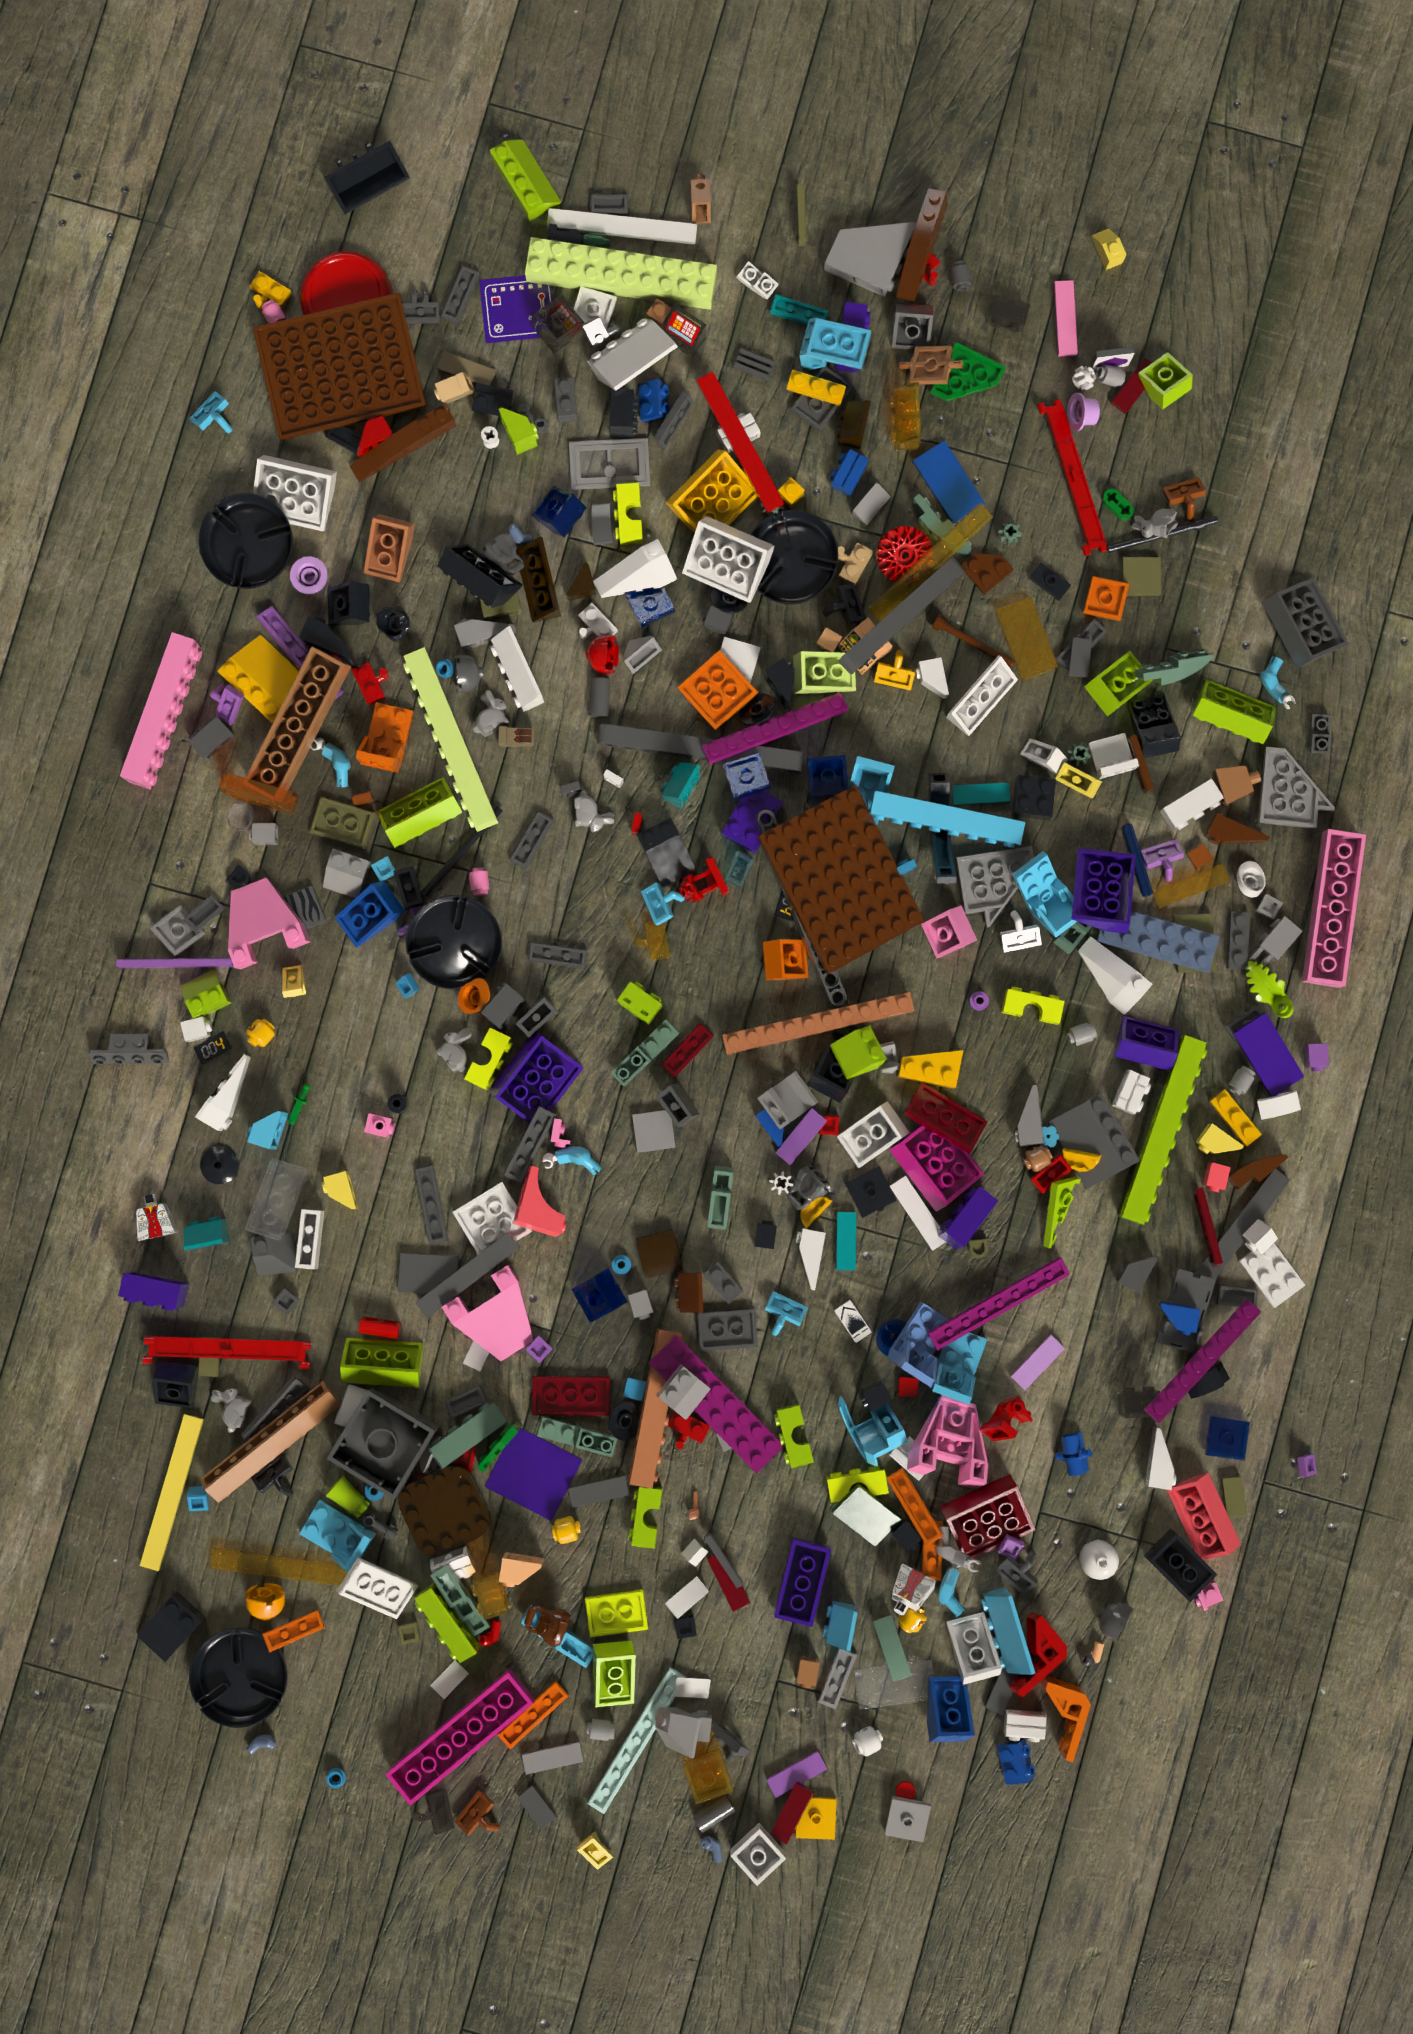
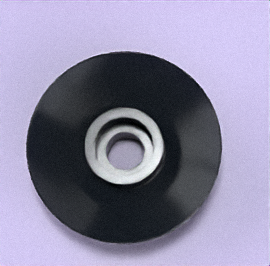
M714 588L711 593L712 604L718 610L725 613L741 612L748 605V602L717 588Z
M757 694L740 709V719L746 725L761 724L772 715L775 702L768 694Z
M215 1146L208 1149L202 1156L200 1169L205 1179L209 1182L225 1184L237 1175L239 1160L235 1152L230 1148ZM218 1161L221 1162L219 1169L215 1167V1163Z
M622 1402L612 1410L608 1426L614 1438L626 1441L637 1434L641 1411L636 1404Z

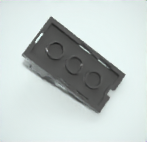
M1177 1267L1167 1302L1170 1303L1172 1301L1175 1304L1193 1306L1200 1309L1197 1333L1191 1332V1335L1180 1334L1179 1330L1173 1326L1164 1313L1156 1337L1157 1343L1194 1353L1196 1345L1200 1344L1204 1332L1201 1328L1216 1281L1215 1278L1202 1274L1199 1277H1195L1192 1271Z

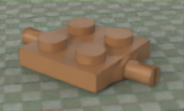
M952 346L915 347L914 356L911 361H900L899 368L900 370L910 369L909 381L911 385L948 384L951 369H962L963 361H952Z

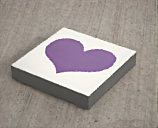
M1134 346L1097 350L1090 367L1093 370H1097L1103 364L1115 367L1128 366L1135 354Z

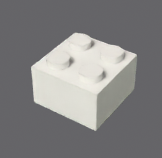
M760 1823L730 1849V1856L757 1886L786 1860V1852Z

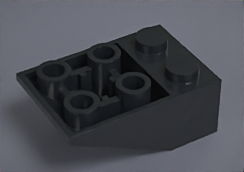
M1164 693L1127 701L1134 735H1137L1144 758L1179 751L1181 736Z

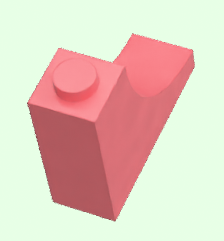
M531 1166L524 1178L512 1224L557 1237L565 1231V1215L556 1212L546 1203L538 1185L539 1168Z

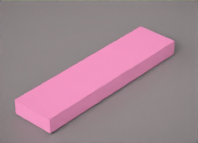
M1074 280L1055 281L1054 295L1058 357L1077 356Z

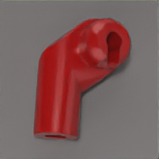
M492 1620L491 1630L479 1637L480 1645L487 1647L498 1641L501 1621Z

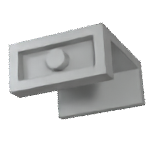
M796 1071L757 1098L779 1129H782L818 1103Z

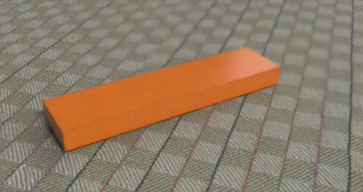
M902 1467L886 1477L926 1546L943 1537L944 1534L905 1469Z
M555 1680L534 1700L530 1707L504 1727L497 1735L509 1749H512L561 1704L569 1694Z

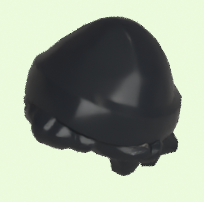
M389 605L376 614L378 629L393 642L400 640L408 633L410 619L401 607Z

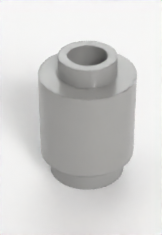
M1103 364L1097 369L1096 377L1099 383L1117 387L1124 383L1126 374L1121 368Z
M1084 1023L1069 1028V1033H1067L1069 1043L1074 1044L1075 1047L1093 1041V1038L1097 1037L1093 1023Z
M1245 1066L1237 1069L1228 1084L1231 1087L1230 1091L1238 1096L1240 1094L1245 1095L1254 1081L1255 1073Z
M592 1719V1723L588 1722L587 1734L590 1735V1739L614 1740L616 1723H611L609 1720Z

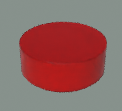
M902 1781L896 1786L895 1793L897 1797L913 1800L915 1788L912 1783Z

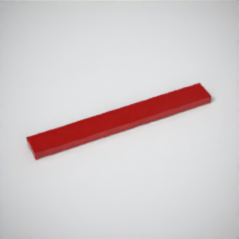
M712 371L697 379L696 383L766 512L769 513L784 505L780 494L714 372Z

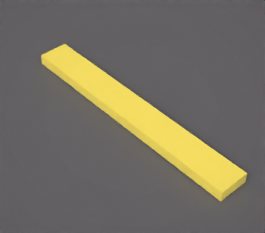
M184 1414L141 1559L140 1566L156 1571H159L204 1421L203 1418Z

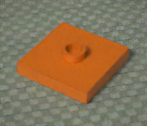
M1092 576L1083 614L1121 621L1130 583Z

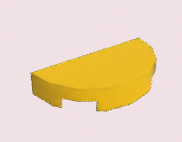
M1067 1148L1062 1149L1063 1158L1072 1169L1079 1172H1086L1094 1168L1101 1158L1099 1154Z
M823 1196L815 1199L808 1207L801 1210V1222L806 1229L826 1209L832 1200Z

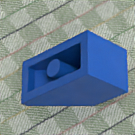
M765 1109L762 1110L755 1117L777 1147L782 1145L784 1127L779 1129Z
M1158 1302L1159 1307L1173 1326L1179 1330L1180 1334L1191 1335V1332L1197 1333L1200 1315L1198 1307Z

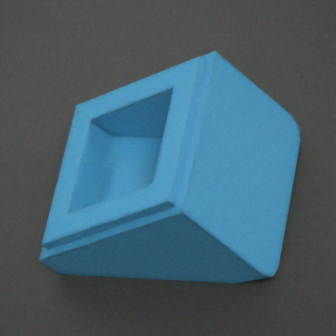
M203 1486L189 1487L187 1492L189 1511L209 1510V1494L204 1490Z

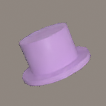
M1074 393L1067 407V419L1070 428L1073 431H1080L1084 425H1095L1100 415L1098 401L1094 398H1085L1082 393Z
M311 556L297 560L292 565L290 571V580L294 588L304 594H314L320 591L326 585L328 579V571L324 563L318 558Z

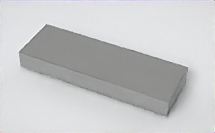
M837 1649L817 1700L818 1703L836 1710L857 1657L856 1652Z
M580 1741L522 1753L526 1775L584 1762Z

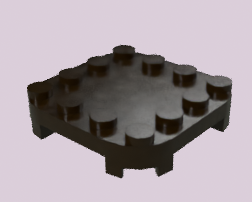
M448 1464L443 1469L440 1468L413 1482L411 1481L398 1496L399 1508L419 1550L427 1557L444 1555L478 1539L485 1533L490 1523V1512L473 1480L472 1473L468 1468L459 1464Z

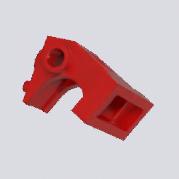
M713 857L705 862L708 867L707 871L695 877L693 874H690L683 878V882L679 887L681 895L687 902L693 900L696 903L704 899L703 895L717 888L722 897L729 894L728 887ZM705 878L709 887L698 891L695 882Z
M1019 1396L1009 1397L998 1404L989 1422L983 1423L980 1431L992 1441L1014 1439L1018 1431L1011 1427L1012 1418H1016L1020 1423L1032 1422L1031 1412L1027 1411L1025 1403Z

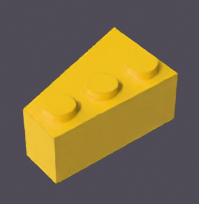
M963 1050L902 1057L897 1077L954 1089L957 1085Z

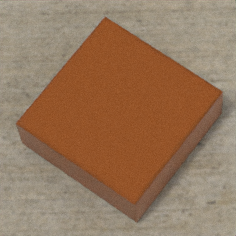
M367 791L353 795L352 800L355 806L373 802L374 798L372 793Z
M1204 843L1186 854L1196 870L1214 860Z

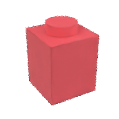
M1212 1162L1208 1163L1203 1185L1208 1186L1207 1190L1219 1193V1189L1225 1190L1231 1167Z

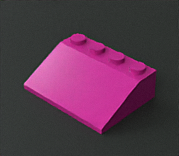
M922 1125L890 1149V1152L936 1212L947 1206L984 1175L966 1151Z

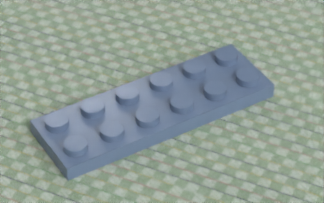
M1131 911L1130 926L1127 934L1100 929L1097 942L1209 974L1220 936Z

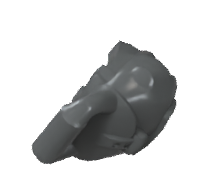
M501 533L481 548L482 554L488 560L496 563L497 566H500L504 572L510 575H514L524 568V561L517 554L516 545L510 533ZM513 559L518 561L509 569L507 568L506 564H509Z
M805 1165L800 1169L795 1185L790 1188L787 1199L797 1210H803L812 1201L827 1194L830 1188L829 1181L814 1166ZM795 1191H798L805 1199L803 1204L793 1194Z

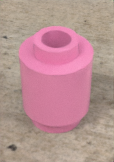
M270 300L262 305V314L268 324L287 319L279 304L275 303L274 300Z
M473 868L472 872L469 873L470 890L473 892V896L488 895V890L490 889L488 871H484L483 868Z

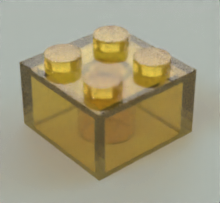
M499 1569L477 1575L473 1585H471L474 1597H478V1613L480 1616L483 1615L484 1620L506 1614L510 1608L503 1582H499Z
M721 1748L683 1761V1768L696 1804L733 1792V1784Z

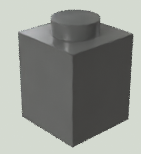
M711 606L709 611H705L702 618L704 628L726 635L732 620V613H725Z

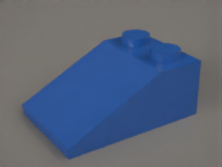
M381 881L368 886L335 919L355 947L358 948L397 920L405 910L386 883Z
M960 1676L928 1678L927 1728L929 1742L967 1741L975 1736L967 1684H962Z

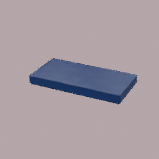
M945 441L912 461L951 522L956 523L985 505V502Z

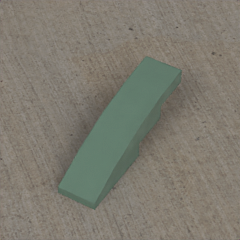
M448 1564L430 1574L450 1608L453 1607L459 1619L466 1624L473 1637L490 1627L491 1624Z

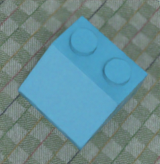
M277 1111L253 1123V1126H250L247 1131V1142L267 1149L277 1150L289 1113Z
M832 1601V1605L827 1607L826 1617L829 1618L828 1626L824 1625L822 1634L827 1644L851 1651L858 1613L855 1605Z

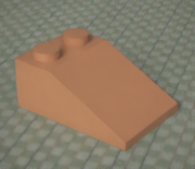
M381 514L373 517L364 573L401 582L412 544L415 523Z

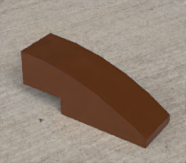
M1286 1154L1274 1155L1246 1163L1231 1172L1228 1181L1235 1189H1240L1251 1179L1254 1182H1260L1283 1163L1288 1156Z

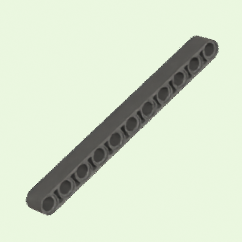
M600 724L597 744L706 760L701 745L712 742L715 739ZM756 746L717 762L802 773L804 753Z
M762 810L755 815L754 820L760 835L778 826L776 818L770 810ZM762 814L768 816L769 821L767 824L761 822L760 816ZM779 881L827 1002L833 1006L844 1004L847 996L837 970L830 973L833 977V982L828 985L825 982V977L828 974H826L823 967L819 966V958L811 947V942ZM835 992L840 994L838 1002H834L832 999V995Z

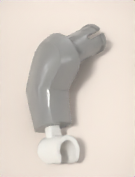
M949 1526L939 1527L944 1536L937 1540V1545L934 1547L936 1553L951 1563L968 1568L971 1572H978V1570L973 1568V1563L981 1564L979 1560H972L971 1556L951 1546L949 1542Z

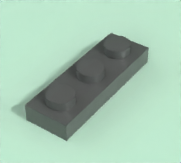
M684 391L676 398L674 406L666 414L664 422L655 432L653 439L658 447L664 450L694 404L690 395Z
M1231 911L1229 914L1227 969L1246 970L1248 967L1250 913Z

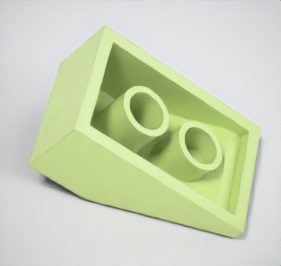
M801 651L793 656L795 668L794 692L798 694L856 691L855 672L850 675L838 662L845 653Z

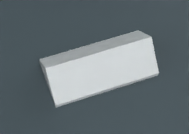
M997 656L946 717L968 736L1018 680L1001 656Z

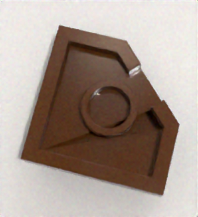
M975 553L961 565L966 570L964 573L984 595L1014 571L1002 555Z

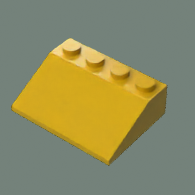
M717 450L665 503L695 533L698 522L706 516L729 526L757 497V494L748 477L729 454L724 450Z
M259 635L230 657L217 672L236 690L243 693L244 698L273 724L299 670L263 636Z

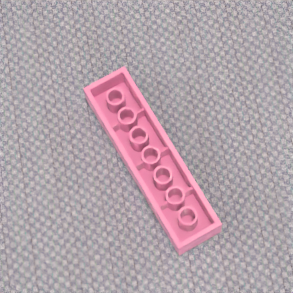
M171 633L120 774L129 783L149 790L156 784L157 770L163 765L164 751L170 745L169 737L171 732H174L176 729L177 715H180L182 712V701L188 695L190 679H193L196 673L195 665L202 657V648L194 639Z
M1332 829L1322 832L1302 982L1336 988L1346 986L1366 835Z

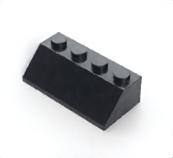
M469 544L445 546L437 565L446 576L455 579L458 585L467 588L473 596L479 597L484 601L485 605L491 608L503 606L523 585Z

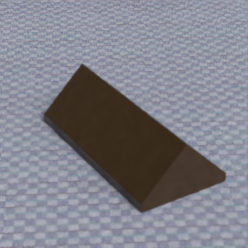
M538 537L516 550L517 554L524 561V568L520 572L532 622L561 617L543 537Z

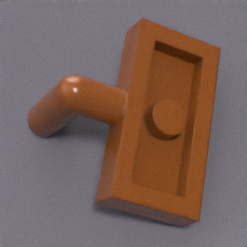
M1197 477L1163 487V495L1169 506L1185 501L1187 504V520H1193L1195 512L1193 499L1205 496L1206 489L1200 478Z
M478 1790L454 1821L466 1835H471L479 1824L489 1831L497 1832L500 1829L498 1823H491L485 1818L495 1803L482 1790Z

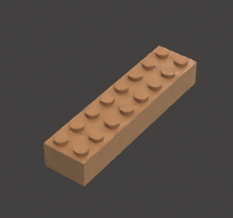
M311 647L243 782L244 785L275 802H283L351 666L318 648Z

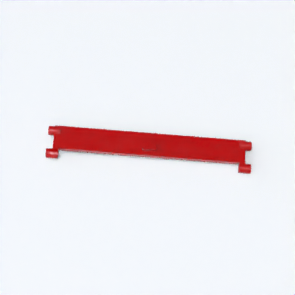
M1060 399L1053 402L1054 406L1045 407L1044 403H1039L1037 405L1039 414L1046 413L1087 544L1081 547L1083 554L1088 556L1091 554L1090 550L1098 548L1100 553L1106 552L1108 549L1063 404Z
M144 1336V1344H149L148 1356H143V1364H153L154 1356L300 1361V1369H310V1361H305L306 1349H311V1342Z

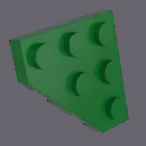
M956 342L953 347L952 361L962 360L963 368H952L949 373L948 384H934L930 394L948 402L998 385L1006 367Z
M518 1421L514 1424L510 1422L500 1434L502 1438L497 1437L490 1445L489 1449L491 1451L489 1454L484 1452L478 1459L480 1464L477 1468L484 1472L523 1425Z

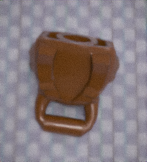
M535 1605L529 1608L524 1625L530 1632L540 1635L544 1642L550 1646H560L570 1620V1614L564 1609L548 1610L542 1606ZM536 1611H539L541 1615L538 1619L537 1626L532 1627L531 1624L534 1619Z

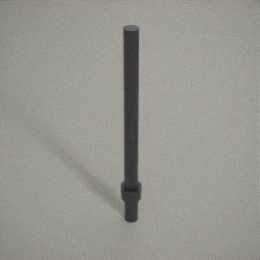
M1214 516L1203 520L1202 518L1195 519L1192 523L1172 529L1168 537L1191 530H1202L1206 526L1217 524L1218 518ZM1152 535L1146 538L1140 536L1107 545V551L1111 553L1162 539L1163 537Z
M498 806L493 810L496 818L503 812ZM487 828L478 832L475 830L422 890L426 896L438 885Z

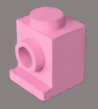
M369 1113L364 1132L389 1138L390 1134L393 1135L394 1119ZM379 1122L383 1123V1128L380 1130L377 1129Z

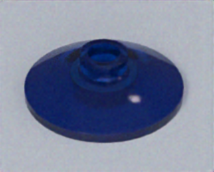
M891 1319L884 1322L878 1329L876 1344L884 1355L888 1356L890 1348L906 1325L905 1321ZM894 1333L895 1337L890 1339V1335Z

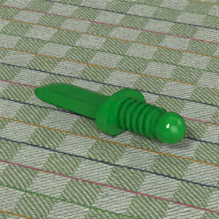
M308 1083L303 1085L298 1097L294 1096L296 1102L289 1116V1123L293 1126L303 1104H307V1101L304 1099H306L310 1089Z

